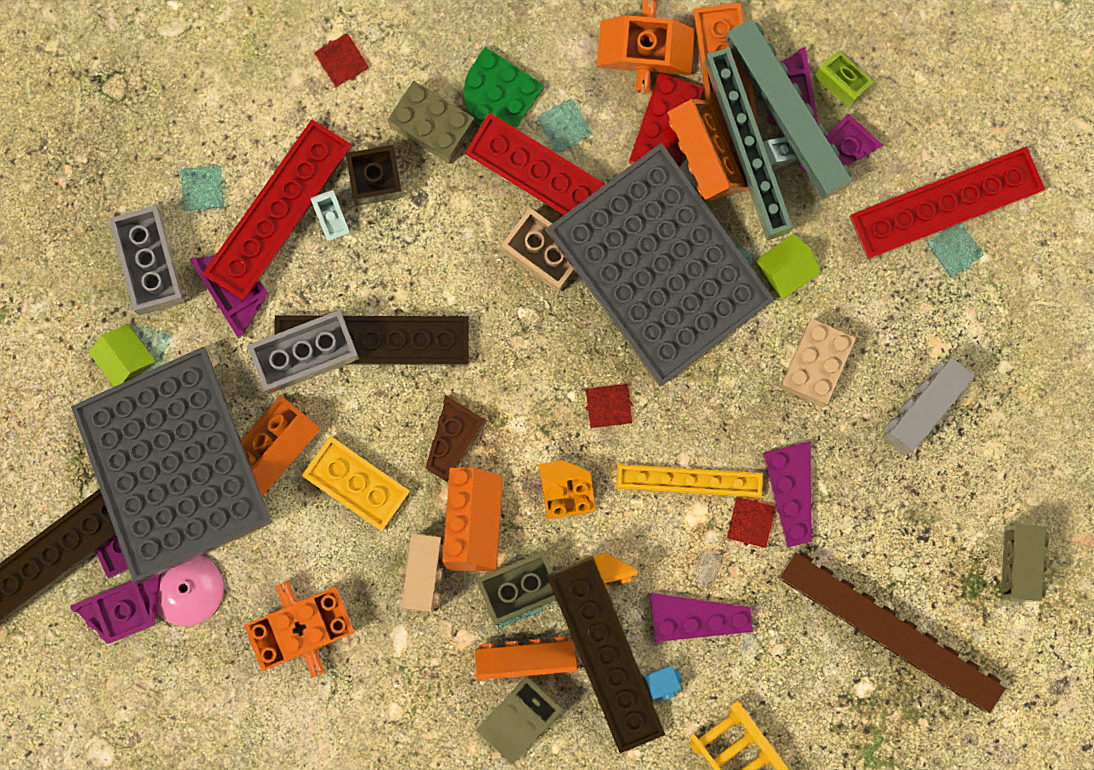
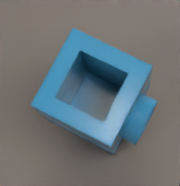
M671 665L643 676L653 700L662 697L664 701L677 696L676 691L681 689L679 684L683 683L679 670H674Z

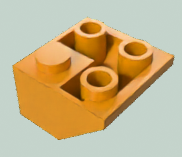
M563 460L539 464L547 519L596 512L590 471Z
M606 553L593 556L606 589L610 588L609 583L617 581L618 586L634 581L633 577L638 575L636 569Z

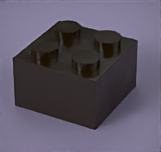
M393 145L346 153L353 199L356 206L403 198Z

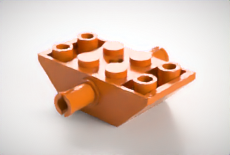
M642 0L641 17L624 15L600 20L596 68L636 71L635 92L641 93L642 84H644L643 94L650 93L651 73L691 76L695 28L673 19L656 18L657 0H651L650 7L648 6L649 0ZM644 42H648L649 47H644Z
M290 580L282 582L283 586L282 584L275 585L283 605L281 610L244 625V628L262 672L301 656V658L304 657L311 678L318 676V673L320 675L326 672L318 654L319 648L355 633L337 587L300 601L295 597ZM297 623L306 625V629L303 630L304 635L302 636L300 633L295 632Z

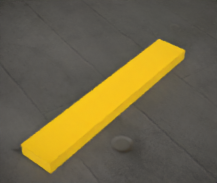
M617 464L616 489L762 498L763 473Z

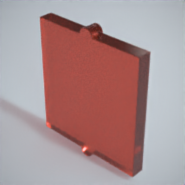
M348 33L334 41L329 40V44L314 52L335 88L348 80L353 81L355 76L369 69Z
M628 384L586 388L587 406L585 409L589 414L590 429L632 424L630 407L632 406V401L629 399Z
M736 497L727 539L743 542L745 546L751 544L766 548L776 506L759 503L757 499L751 501Z

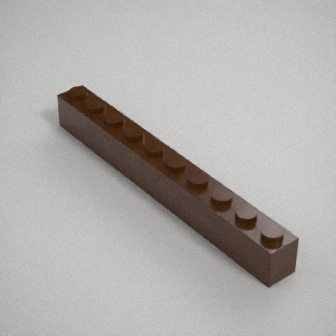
M803 552L791 555L777 577L779 580L984 713L992 712L1006 689L1000 685L1001 680L990 673L987 676L981 673L979 665L968 659L964 662L958 658L959 653L949 646H946L944 649L937 644V638L927 632L924 635L916 630L917 626L907 619L901 621L896 618L895 615L897 613L885 605L883 608L879 607L874 603L876 599L869 594L863 592L861 595L853 590L855 586L843 578L839 581L833 577L834 572L823 565L819 568L812 563L813 558Z

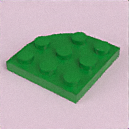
M484 47L469 69L465 79V105L468 114L474 117L475 124L479 128L489 112L517 128L544 89V84L487 47Z

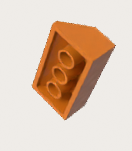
M690 99L667 112L670 118V127L679 138V148L686 155L689 162V171L695 176L698 182V192L705 200H716L748 188L711 101Z
M281 395L241 440L262 496L282 476L285 469L299 456L300 452L314 439L320 430L315 423Z
M450 468L443 563L448 571H497L503 487L502 476L476 468Z
M567 636L553 638L554 643H544V639L529 640V645L519 646V641L504 642V647L495 648L494 643L480 644V649H475L476 679L484 680L577 671L574 642L568 641Z

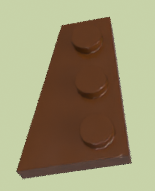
M445 395L442 413L439 416L438 428L435 439L432 442L426 469L445 482H448L450 468L458 467L487 421Z

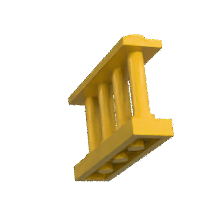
M737 700L728 705L731 710L728 713L729 716L699 739L694 733L689 735L692 740L688 743L696 755L701 753L713 770H721L720 766L749 744L751 746L756 744L761 752L758 753L759 756L741 770H758L763 765L768 766L769 764L772 765L774 770H789ZM734 724H741L746 730L743 733L744 736L712 759L704 747Z

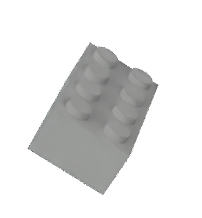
M152 206L109 218L134 312L140 316L186 303L161 210L157 206Z
M340 310L247 345L264 391L268 395L359 360Z
M950 358L946 362L942 360L939 364L937 363L929 372L931 378H927L924 382L922 381L913 393L916 396L914 398L911 397L898 410L901 413L900 416L892 418L883 428L886 433L882 438L904 456L914 452L975 377L955 359Z

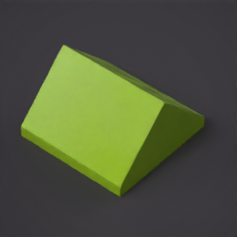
M838 51L824 62L814 77L849 109L874 83L841 51Z
M794 234L754 261L781 300L821 273L811 248Z
M129 324L102 334L89 352L90 356L114 387L139 376L156 363V360Z

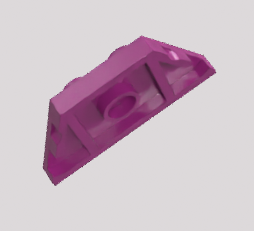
M802 47L798 52L781 61L780 64L783 63L788 69L790 81L792 84L796 83L802 94L800 97L805 104L808 103L814 112L813 118L819 124L806 47ZM767 109L769 123L778 126Z
M212 255V257L190 258V261L238 338H241L268 296L264 286L259 280L243 302L203 276V272L215 255Z
M160 574L139 584H135L133 581L73 604L70 606L71 610L77 612L86 621L85 623L91 629L96 630L99 637L107 644L151 628L156 623Z

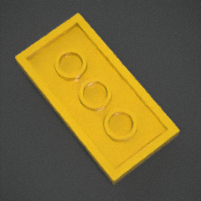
M329 436L302 475L305 479L382 532L410 493L408 489L331 436Z

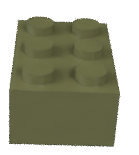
M413 80L388 118V124L396 132L450 164L474 128L475 120L474 117Z
M1023 524L1005 526L1000 600L1039 602L1042 601V597H1045L1046 583L1043 582V574L1047 571L1048 559L1044 556L1045 547H1048L1049 533L1046 532V526Z
M545 551L476 579L494 625L556 600L546 574L553 572Z

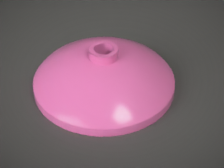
M201 555L161 573L157 613L166 621L179 626L197 625L209 619L219 608L224 593L222 575L217 566L210 559ZM182 584H186L188 586V590L186 593L180 592V586Z

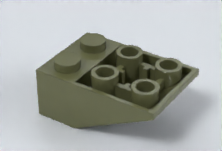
M525 676L476 731L513 764L563 709L528 676Z

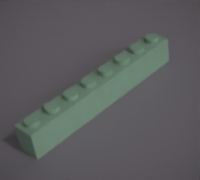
M750 18L727 31L725 41L823 199H826L850 184L852 181L850 178L852 176L851 171L846 164L842 165L838 158L839 152L834 144H829L825 137L827 134L824 127L820 123H816L811 106L803 102L798 85L796 83L792 84L788 77V69L777 60L775 48L771 43L767 44L763 37L764 31L759 23L755 24L753 19Z
M730 47L706 55L704 64L766 241L789 234L793 226Z

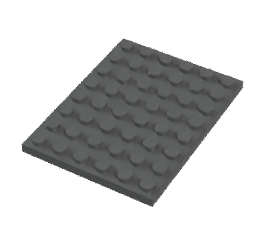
M662 143L545 229L659 386H663L774 300Z
M204 346L71 406L133 583L139 584L273 523L209 354Z

